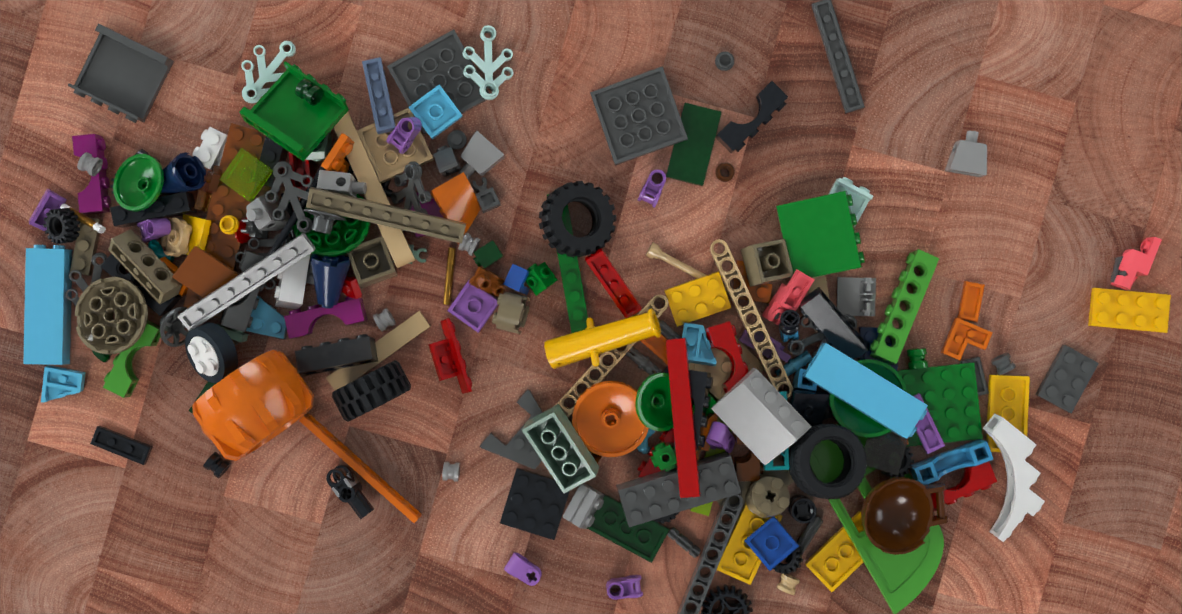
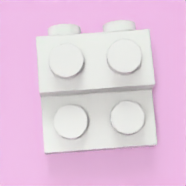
M209 127L208 130L205 129L201 135L202 144L194 149L192 156L198 157L204 167L210 170L213 169V165L220 166L227 135L212 127Z

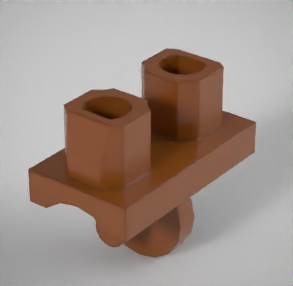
M478 267L473 278L468 281L470 285L495 297H499L500 293L503 294L506 290L503 285L505 282L504 278L482 267Z

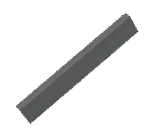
M822 0L812 3L811 7L845 114L863 109L865 106L832 1Z

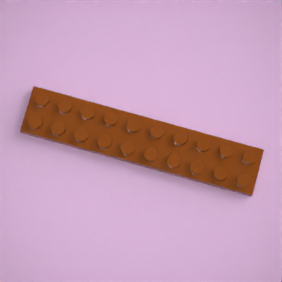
M231 123L219 169H221L220 181L216 192L212 193L206 220H211V226L205 251L235 271L237 264L235 255L240 252L242 243L237 242L235 233L231 235L223 233L219 223L226 215H232L238 221L246 218V206L253 201L257 187L254 178L266 136L258 130ZM188 288L183 307L189 308L203 299V297ZM224 310L214 315L213 317L222 319Z

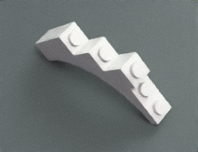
M994 413L983 429L993 438L1004 459L1007 473V492L999 517L989 532L1004 542L1011 536L1015 527L1023 521L1024 516L1027 513L1034 516L1041 509L1045 501L1029 489L1041 474L1025 461L1032 454L1036 444L1006 419Z

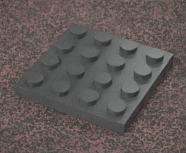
M454 29L387 66L408 106H411L439 84L461 114L487 101L480 95V87L471 78H467L463 74L465 66L474 65L471 59L468 60L463 57L465 48ZM466 69L468 74L473 73L471 69ZM422 126L421 129H422L423 133H424V134H427V132L425 131V129H424L423 126Z
M663 66L590 92L615 166L688 140Z

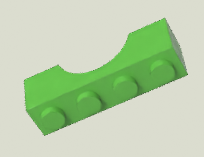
M147 320L145 330L140 339L132 347L115 357L112 370L104 378L105 384L103 388L123 398L131 397L139 381L132 367L134 355L145 346H157L161 338L159 325Z

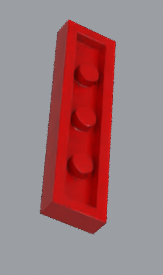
M602 248L585 257V261L625 318H629L642 310L641 304Z

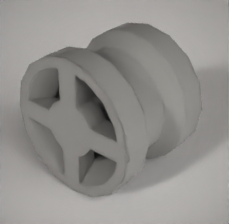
M86 152L80 157L77 168L81 171H87L91 176H96L102 168L103 160L98 157L94 158L92 154Z
M466 233L458 249L461 251L465 250L469 255L473 256V252L476 251L481 239L473 238L469 233Z
M388 308L383 309L380 314L376 313L373 315L375 323L382 332L388 326L396 325Z
M445 461L442 480L452 479L454 482H458L460 463L450 464Z

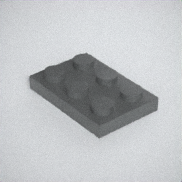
M1062 345L1035 395L1072 414L1099 363L1066 345Z

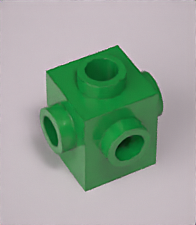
M545 262L539 266L535 263L527 269L529 274L526 278V283L536 296L558 281Z
M661 442L655 445V449L651 450L654 456L650 457L654 467L659 466L660 470L665 469V472L676 467L675 464H677L675 447H671L669 442L666 444ZM665 454L669 455V459H668V460H666V461H663V460H662V456H663V455H665Z

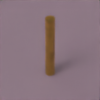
M448 247L443 305H451L456 248Z

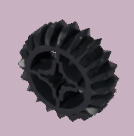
M724 584V590L716 586V593L711 589L710 593L712 596L706 595L705 599L708 602H703L702 606L705 609L701 610V614H726L724 611L725 603L730 611L729 614H736L740 609H742L741 614L753 612L752 607H748L752 604L750 600H746L748 595L746 593L742 594L741 588L735 592L734 585L728 590L727 584ZM725 597H733L737 599L739 603H729L726 601ZM717 600H720V606L715 609V612H712L713 605Z

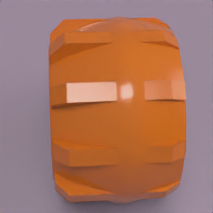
M273 349L244 364L208 389L193 403V415L199 422L203 433L215 444L223 457L228 460L237 461L265 445L302 418L312 409L314 394L286 355Z

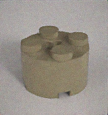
M511 292L500 293L497 305H499L498 312L494 313L492 323L496 324L497 329L520 335L522 331H519V328L525 326L529 312V306H526V301L530 302V298Z
M770 476L753 482L745 496L748 509L761 518H769L782 513L790 503L787 486L780 478Z

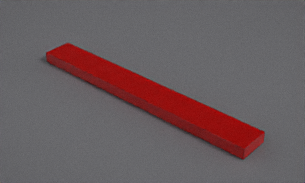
M686 338L666 340L679 493L680 498L700 497Z

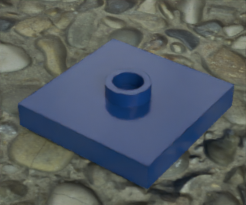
M775 516L771 517L744 540L769 571L799 547Z

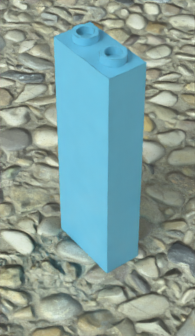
M34 245L33 248H26L23 364H70L71 301L66 298L65 293L72 288L69 273L73 250L65 249V245H53V249H46V245ZM72 291L68 293L70 298H72Z
M822 343L803 374V377L905 439L914 435L917 429V422L922 420L927 413V410H925L928 406L927 404L827 343Z

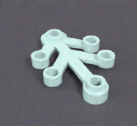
M490 25L484 26L480 32V38L484 41V61L475 53L474 48L471 46L465 47L463 51V57L468 60L471 59L485 73L484 80L475 72V67L472 65L465 66L463 70L464 76L471 78L480 87V95L486 100L495 99L499 93L498 87L505 80H509L513 76L512 68L505 67L501 75L493 81V73L504 62L511 60L513 52L508 48L504 49L501 55L492 63V41L496 37V30ZM488 33L491 37L486 38L484 34ZM466 51H471L472 55H467ZM504 53H508L510 57H505ZM466 69H471L473 73L468 74ZM504 71H509L510 76H506ZM487 88L491 89V94L486 92Z
M284 41L280 44V52L267 68L265 62L266 49L261 45L254 47L253 52L257 56L259 78L255 83L252 72L254 64L249 60L242 62L241 67L245 71L246 86L242 90V97L246 102L257 103L270 89H261L265 83L276 82L283 73H273L286 57H292L296 53V47L292 42ZM286 45H289L291 48L289 52L284 51ZM258 48L263 49V53L260 55L256 52ZM246 63L251 64V68L249 70L245 69ZM250 90H254L255 95L253 97H249L248 92Z

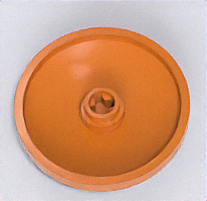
M603 381L587 388L577 399L573 409L572 425L590 452L603 457H619L635 450L645 439L649 428L642 424L637 415L635 401L638 391L632 386L619 381Z

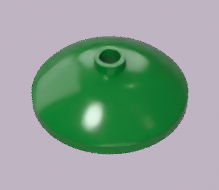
M136 154L125 160L119 167L113 183V192L118 204L130 211H141L151 206L160 195L163 187L164 173L161 164L157 159L147 154Z
M655 373L649 376L640 385L636 395L635 406L637 415L644 426L654 431L662 432L674 427L669 373Z

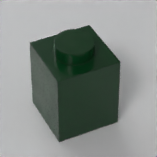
M493 240L473 252L476 256L473 260L478 267H483L484 269L504 258V255Z

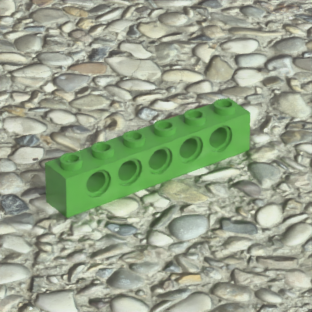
M920 249L909 253L906 259V269L902 270L898 279L900 280L899 286L892 293V303L887 306L884 312L886 318L877 329L879 335L870 346L872 351L871 357L889 365L897 364L939 261L938 257ZM915 267L920 270V276L914 273ZM907 285L912 286V294L907 291ZM900 302L906 305L905 311L900 309ZM893 319L898 321V329L894 328L892 324ZM886 337H889L892 340L891 346H888L885 343Z

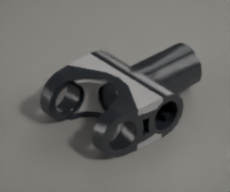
M339 465L327 473L326 480L331 489L342 502H348L360 520L374 510V507L362 493L360 481L346 465ZM339 468L344 469V470L346 471L347 475H346L341 469H339ZM331 474L333 475V478H334V480H335L336 483H334V482L331 481V478H330Z

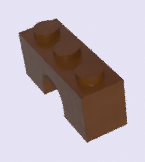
M734 433L736 444H744ZM750 449L746 455L734 457V468L738 482L758 481L760 479V474H763V463H760V460Z

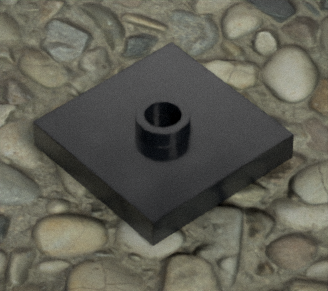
M792 390L789 403L810 426L822 424L830 394L827 391Z

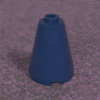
M187 152L178 154L163 169L164 182L160 194L188 192L202 188L205 184L204 176L206 175V170L199 158L196 156L192 157Z
M313 254L310 261L317 302L323 308H333L338 303L350 266L349 257L344 255L322 257Z

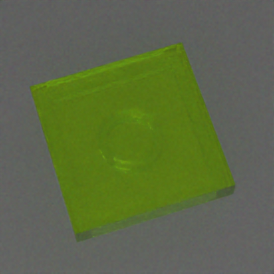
M241 148L219 180L247 201L252 202L273 170L247 150Z

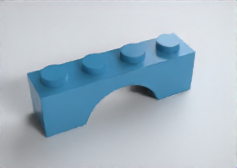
M977 439L911 464L913 468L910 471L914 480L927 485L938 481L949 472L964 467L977 466L994 458L988 442Z

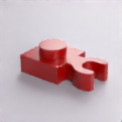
M346 276L341 293L353 299L362 297L357 279Z

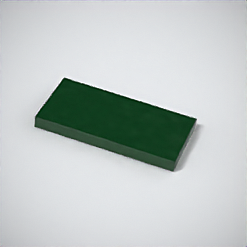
M684 103L681 120L688 140L673 146L666 178L703 187L721 111Z
M603 493L605 495L603 497V506L596 510L594 514L595 520L587 529L652 563L670 528L654 520L629 527L621 502Z

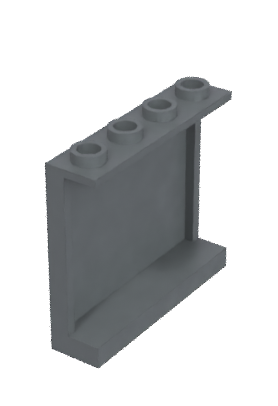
M98 23L95 31L99 32L98 38L75 84L69 83L68 86L74 89L73 93L83 98L86 95L92 97L90 101L102 106L104 103L109 106L108 110L118 115L120 112L126 114L125 118L134 123L137 120L145 122L174 61Z

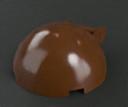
M895 477L875 485L868 492L861 509L863 530L871 543L883 552L893 555L906 554L925 543L923 540L930 532L931 526L948 523V516L945 515L943 491L945 490V484L923 485L917 480ZM931 493H936L937 516H933Z

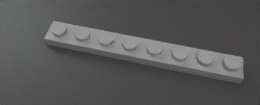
M302 233L181 312L177 317L188 331L198 327L315 251V246L306 234Z

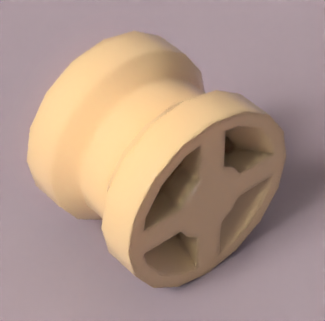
M781 574V582L777 584V588L785 593L795 595V587L799 584L800 580L789 574Z

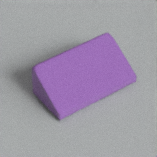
M47 189L30 217L29 224L43 231L47 230L44 227V224H46L44 218L47 217L46 213L49 210L60 209V206L67 199Z

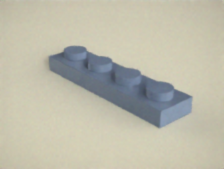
M379 57L362 61L377 134L391 132L395 129L396 123L382 59Z

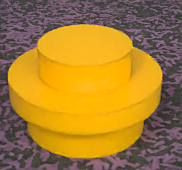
M226 215L220 220L219 226L223 233L231 235L237 232L239 221L232 215Z

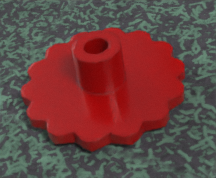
M241 220L239 221V228L235 232V238L237 242L243 244L247 243L251 237H249V234L241 233V229H246V223Z

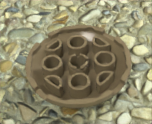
M109 277L93 282L84 290L77 302L75 316H77L78 327H76V331L82 342L95 352L117 354L129 349L140 339L147 324L148 308L142 292L131 281L120 277Z

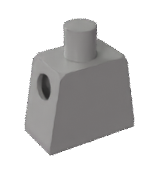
M476 130L460 156L466 164L459 172H464L467 179L475 171L483 176L506 156Z
M967 131L965 140H959L954 143L945 168L946 172L980 178L987 175V145L977 143L979 132Z
M319 170L317 188L357 198V194H366L367 184L366 182H357L350 173Z
M273 193L269 196L270 200L274 199ZM264 194L246 206L247 219L254 221L259 230L280 231L286 225L290 215L286 210L284 220L278 221L273 218L272 212L278 208L281 202L280 197L277 202L270 203L265 199ZM281 211L277 212V218L282 216Z

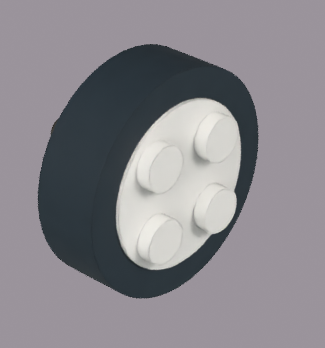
M208 322L187 333L185 348L188 359L195 371L203 379L211 383H217L238 368V354L235 345L239 342L231 339L227 332L219 325Z

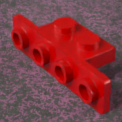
M450 318L444 319L440 323L445 340L428 344L439 381L457 376L462 394L472 392V381L466 373L467 366L460 353L461 345L456 340L454 323L451 322Z

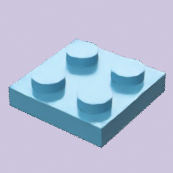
M440 84L408 107L414 116L421 121L423 128L431 139H434L463 117Z

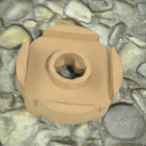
M172 218L169 220L172 221L171 232L161 238V244L166 248L164 253L167 256L179 257L182 254L186 255L188 253V242L192 233V226L183 219Z

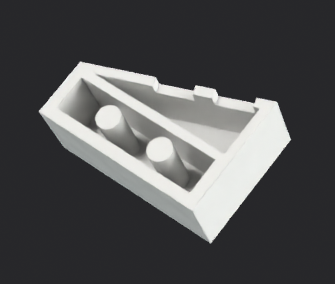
M310 254L277 275V279H280L279 286L275 288L274 294L276 307L296 310L302 306Z

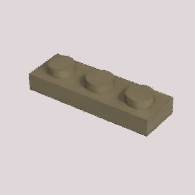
M89 217L90 219L102 225L101 219ZM80 222L79 227L81 229L78 231L79 237H76L70 272L72 270H79L83 275L92 276L94 265L91 259L96 254L100 233Z

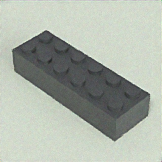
M725 451L697 460L700 497L680 498L677 466L667 472L663 470L617 484L616 487L628 526H636L741 493L730 454Z

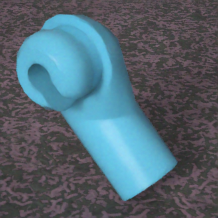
M648 429L645 439L637 447L639 452L647 454L650 451L648 438L656 431Z

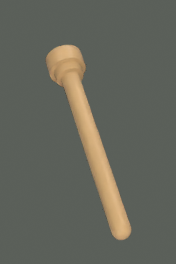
M652 242L646 253L647 257L651 259L659 258L695 278L706 276V274L662 252L659 245ZM723 284V285H724V288H725V291H726V293L728 294L729 292H728V290H727L725 284Z

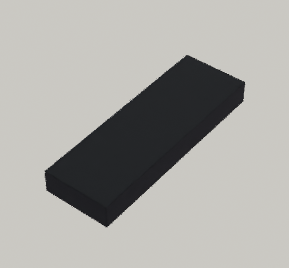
M97 426L90 443L142 465L147 463L153 447L102 426Z

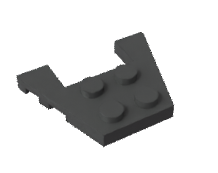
M529 389L516 402L531 414L528 420L543 413ZM524 425L507 445L490 433L479 446L482 449L532 469H536L542 462L522 431Z

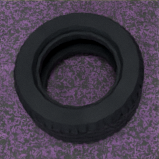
M836 424L813 425L790 446L789 473L796 486L810 496L822 499L846 497L859 487L863 481L862 479L865 477V469H867L865 448L860 439H858V436L846 427ZM823 440H831L837 444L842 451L844 459L843 470L840 475L828 483H823L817 479L810 466L811 452Z

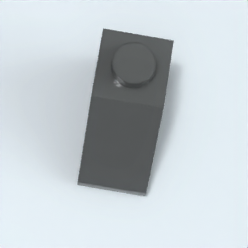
M442 146L436 150L437 153L433 154L438 170L444 177L462 169L451 146Z

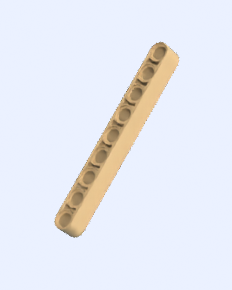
M347 112L334 126V130L338 138L343 133L355 142L352 151L346 156L357 181L366 182L367 191L364 194L366 200L390 205L351 116ZM377 224L397 268L415 261L401 229Z
M715 240L710 245V253L767 378L777 391L780 385L786 384L788 386L787 398H789L793 387L733 255L724 240ZM716 243H721L724 246L723 253H715L713 248ZM724 261H729L732 264V269L728 272L722 269ZM733 278H737L740 281V286L737 289H733L730 286V281ZM740 296H745L748 299V304L745 307H741L738 304ZM750 313L756 316V321L753 324L746 322V316ZM757 331H761L764 334V339L761 342H757L754 339V334ZM770 349L772 351L771 358L764 359L762 357L763 350ZM779 367L780 374L777 377H772L770 374L771 368Z
M655 295L637 315L648 312L652 308L657 318H659L668 307V299L664 295ZM657 298L664 300V306L661 309L654 306V301ZM635 343L626 345L623 351L614 349L602 353L599 356V366L594 367L591 365L557 403L567 418L573 413L574 406L567 408L564 405V400L572 398L576 403L581 395L577 391V386L583 383L589 388L601 382ZM605 355L613 357L611 365H605L602 362ZM593 369H597L601 373L600 377L596 380L592 379L589 375Z

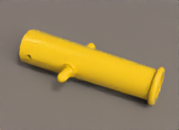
M652 308L647 313L596 327L594 326L593 319L589 317L586 320L587 328L585 330L546 340L544 348L548 362L553 369L591 357L592 365L597 367L599 366V355L601 353L653 336L659 338L661 336V329L656 313Z

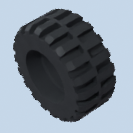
M576 181L574 183H566L547 196V200L541 206L543 210L539 212V218L542 219L539 227L544 230L545 234L542 235L544 240L548 239L550 242L548 245L552 249L556 248L557 253L561 255L566 254L568 257H582L595 253L597 250L605 247V243L610 241L612 238L610 234L616 228L613 225V222L616 221V215L612 213L615 207L614 204H609L608 200H610L608 194H602L603 189L600 187L594 188V184L590 182L584 184L583 181ZM570 202L583 204L591 213L592 228L589 234L579 238L571 235L563 224V209Z
M394 360L333 391L332 398L343 419L349 422L411 390V384L400 363Z

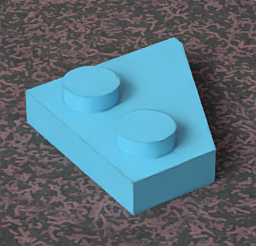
M257 295L259 302L256 310H252V323L246 331L285 339L287 328L284 316Z
M684 323L682 338H686L688 363L716 366L717 361L712 353L710 342L706 337L704 326Z
M50 365L45 366L41 402L44 403L84 391L86 372Z

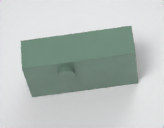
M559 404L525 423L522 428L523 433L563 494L596 477L600 468Z

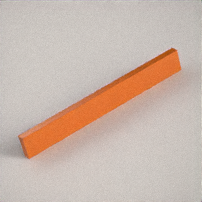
M310 413L304 415L299 420L409 520L415 523L422 514Z

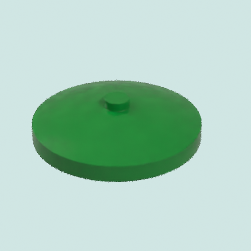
M872 359L857 361L907 392L901 375L890 365ZM829 393L830 410L840 426L846 427L855 435L861 437H878L891 431Z

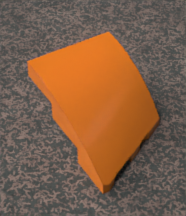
M463 172L431 190L430 193L440 207L439 212L443 218L466 223L465 235L479 213L480 206L474 190Z

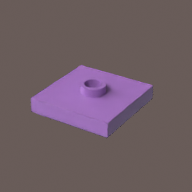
M467 282L447 311L479 333L497 308L498 299Z

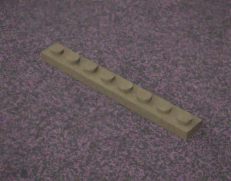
M314 187L309 189L306 208L461 244L466 223Z

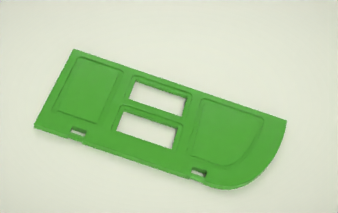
M886 434L882 435V441H880L879 437L858 436V439H860L865 448L867 457V469H865L866 474L864 476L879 466V464L875 463V460H878V457H875L876 453H880L878 449L883 448L882 445L892 443ZM831 440L821 441L811 452L810 466L813 474L823 483L832 482L840 475L844 464L842 451ZM895 452L890 454L889 464L894 468L900 464V456ZM904 474L905 478L912 479L910 474ZM864 477L862 483L857 488L865 499L872 488ZM828 499L893 614H897L921 593L939 566L944 548V538L940 526H931L930 532L923 540L925 543L916 550L906 554H888L873 545L864 530L860 533L858 532L840 499Z

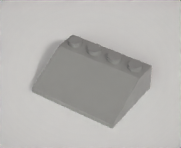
M752 368L711 407L717 416L764 465L795 443L811 428L810 424L756 368Z

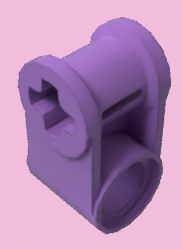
M417 117L401 119L388 136L386 142L393 144L399 149L400 154H404L422 128L421 121ZM408 122L412 124L411 131L408 129Z
M657 169L650 173L638 197V201L642 200L652 204V207H656L666 182V175L662 170ZM656 173L660 174L663 178L660 184H655L652 181V176Z
M167 218L148 219L137 223V227H140L144 243L158 240L171 232V224Z
M714 421L709 429L706 442L710 445L711 449L715 450L718 448L731 453L734 448L735 438L729 431L728 426Z
M516 552L513 553L504 567L508 574L529 586L536 585L542 575L538 566ZM532 572H535V573H536V574H535V577H533L532 579H530V578H529L530 574H531Z
M641 575L610 579L606 583L608 596L615 600L642 597ZM618 585L620 589L618 592L612 593L610 591L611 586Z

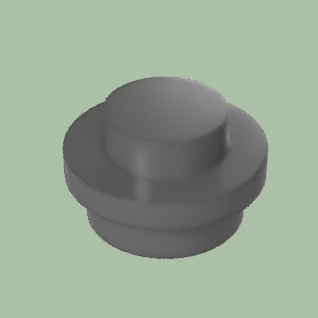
M721 52L716 56L715 65L721 71H728L734 65V57L729 52Z
M454 130L448 135L447 141L449 146L459 150L466 145L467 138L462 131Z

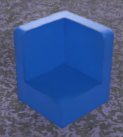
M512 264L503 285L527 295L530 288L524 286L529 271Z

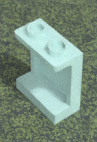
M846 177L838 178L829 194L847 191L848 195L851 194L853 199V206H850L851 213H855L858 222L868 202L872 200L873 195L869 194L870 190L865 187H856L853 185V181Z

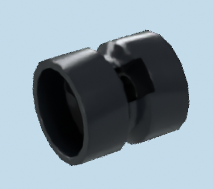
M797 494L789 499L788 512L797 522L808 523L815 518L816 506L807 496Z

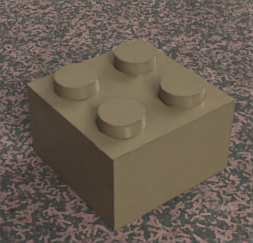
M383 236L361 243L357 248L347 253L361 289L398 276Z
M785 239L754 244L741 249L750 287L781 281L793 276Z

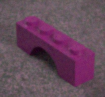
M97 134L72 136L75 156L81 157L84 153L88 152L92 154V157H98L103 160L99 173L96 176H91L89 185L82 192L78 193L79 213L96 214L110 212L111 198L108 196L110 183L106 176L108 162L104 155V150L106 149L103 136Z
M346 297L345 302L337 303L333 308H323L317 304L309 306L307 311L301 312L300 309L289 311V315L284 316L289 339L312 334L317 320L327 314L339 317L345 325L367 321L363 299Z

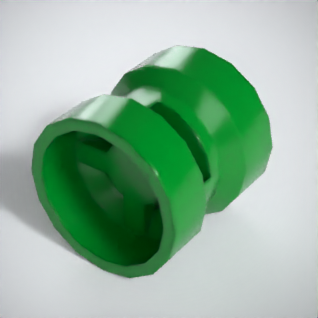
M926 348L907 350V356L910 359L908 369L928 368V361L925 360Z

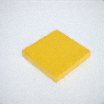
M183 214V220L192 226V233L188 242L189 250L186 255L190 253L195 245L205 251L211 220Z

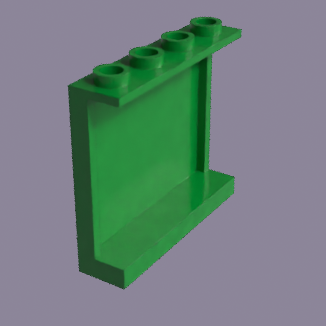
M285 61L284 65L287 70L251 110L243 107L239 113L246 123L302 161H305L349 109L346 99L341 94H334L327 85L319 84L312 75L302 73L298 66L295 64L290 65ZM308 79L313 83V86L323 89V97L318 104L312 106L306 102L305 98L301 99L295 94L296 87L301 80Z
M847 191L776 206L782 237L786 242L793 274L797 269L810 277H817L863 267L862 263H865L863 251L859 252L858 244H861L859 232H855L854 225H857L855 213H851L850 206H853L852 195H848Z

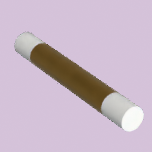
M64 203L60 206V208H70L75 212L74 215L78 216L77 220L101 234L105 232L106 228L79 213V211Z

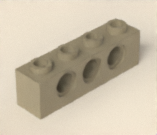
M130 229L111 239L108 250L159 304L179 294L182 284L172 278L173 273L168 269L167 265L155 255L151 248L146 246L139 235H136Z

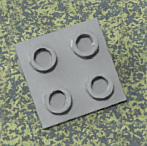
M837 277V309L843 315L875 316L876 278Z

